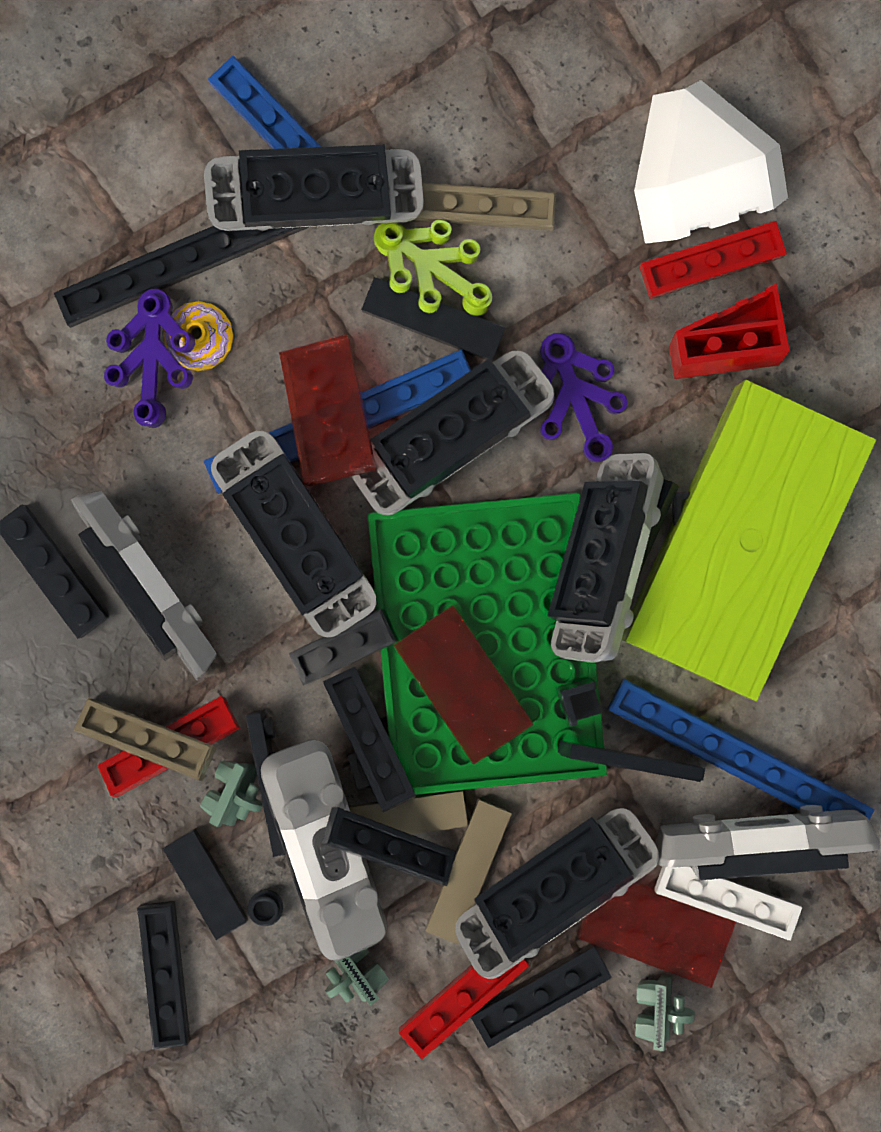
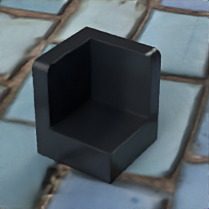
M591 678L556 688L565 720L570 727L577 725L578 720L602 713L595 691L597 688L596 682Z

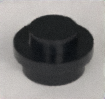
M260 890L249 900L248 915L257 925H273L280 919L283 913V901L272 890Z

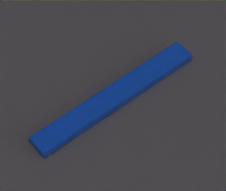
M461 349L269 432V434L276 439L292 463L414 410L471 371ZM213 456L204 460V464L217 493L221 494L223 491L211 472V464L216 457Z
M624 678L607 708L624 719L799 810L800 807L806 805L822 806L823 812L857 810L866 816L868 820H870L875 810Z

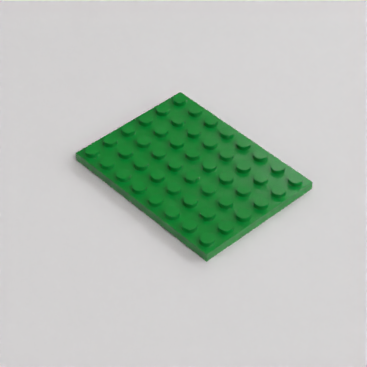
M579 493L400 510L392 515H382L377 512L368 513L377 611L385 609L399 640L381 649L389 739L415 794L607 776L606 765L570 759L558 753L560 740L604 748L601 714L578 720L577 725L570 727L565 720L556 690L557 687L591 678L596 682L597 688L595 691L600 705L596 662L569 660L555 655L552 651L551 640L557 620L548 617L580 501Z

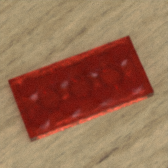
M347 334L279 352L303 483L307 487L377 470L351 342Z
M453 605L394 644V647L473 764H476L533 725Z
M635 882L628 887L624 895L614 896L584 917L578 932V938L712 988L736 921L657 894L654 888Z

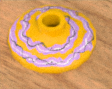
M201 301L185 303L173 311L171 316L184 331L191 333L194 328L202 330L201 337L195 339V347L189 353H181L174 350L170 344L171 336L164 330L165 346L183 367L194 371L213 369L222 363L230 353L234 339L232 324L225 313L215 305ZM185 336L179 341L180 347H183L186 343Z

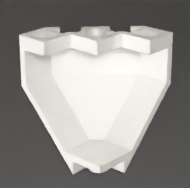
M702 80L685 89L653 95L634 190L645 243L681 239L690 236V230L708 226L712 229L738 221L739 215L745 214L748 211L757 210V213H763L775 209L788 199L780 144Z

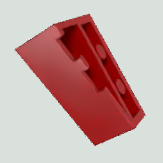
M777 283L749 299L746 297L736 302L734 306L719 313L715 312L677 330L669 345L674 379L779 366L790 350Z

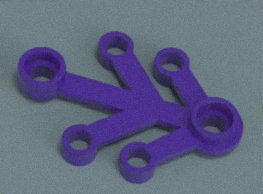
M150 289L140 297L136 316L122 330L115 329L109 332L106 343L111 350L124 353L131 347V340L144 328L145 339L119 366H108L104 372V379L111 386L124 387L129 381V376L143 363L141 400L135 405L133 413L135 420L140 425L156 428L166 418L164 405L156 400L159 362L168 372V381L172 386L185 389L193 381L192 372L188 368L183 367L160 340L161 326L171 336V347L178 352H191L195 347V338L191 333L184 331L171 316L173 306L170 297L159 289ZM156 301V308L151 311V306ZM122 336L121 344L116 346L117 338ZM185 336L186 343L183 347H180L179 341ZM117 371H119V372H120V377H119V379L115 382V381H114V374H115ZM183 371L184 379L178 383L177 376ZM148 406L149 414L144 418V411Z
M553 333L544 339L540 347V355L545 363L542 373L551 383L558 370L563 385L549 418L540 427V433L546 440L557 439L562 433L561 423L571 402L586 439L583 444L585 457L591 462H602L611 455L613 444L607 435L598 432L585 398L604 405L606 410L614 415L620 414L626 409L627 398L620 392L611 393L577 378L572 365L592 372L593 378L598 382L608 381L614 374V366L609 360H597L576 351L573 340L566 334ZM553 346L562 347L564 355L561 357L553 356L551 348ZM605 365L609 369V375L606 377L600 376L597 373V367ZM611 398H619L622 401V407L620 409L612 408L610 405ZM548 423L555 424L558 430L557 434L548 435L545 432V425ZM596 442L602 445V454L595 455L591 452L592 443Z

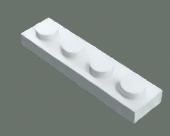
M662 866L654 888L657 894L790 941L802 910V906L796 902L728 878L699 881L690 866L673 868Z

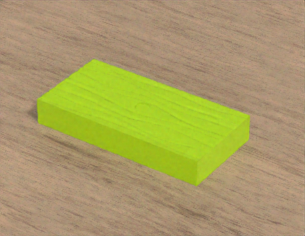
M744 380L736 385L687 492H690V495L685 501L678 522L675 526L672 523L632 610L634 614L633 622L628 628L624 629L622 641L757 702L876 439L748 380Z

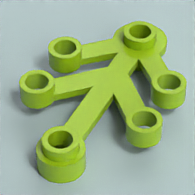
M441 219L435 220L431 227L405 229L397 222L381 223L378 225L374 232V243L379 252L388 257L391 272L389 285L393 291L404 293L411 285L412 275L409 270L404 268L403 255L414 262L420 292L418 304L424 312L433 313L437 311L441 302V294L434 288L431 275L463 296L462 305L469 314L479 316L488 311L492 302L490 289L482 283L471 284L442 264L453 262L475 263L480 253V245L475 240L466 239L461 242L460 247L421 250L414 243L430 241L439 245L447 243L452 231L451 225ZM435 230H443L446 234H437ZM387 235L395 236L396 239H390ZM464 249H470L474 254H467L464 252ZM402 277L406 282L398 283L395 278ZM473 294H479L484 298L478 299ZM431 297L435 300V303H427L424 298Z

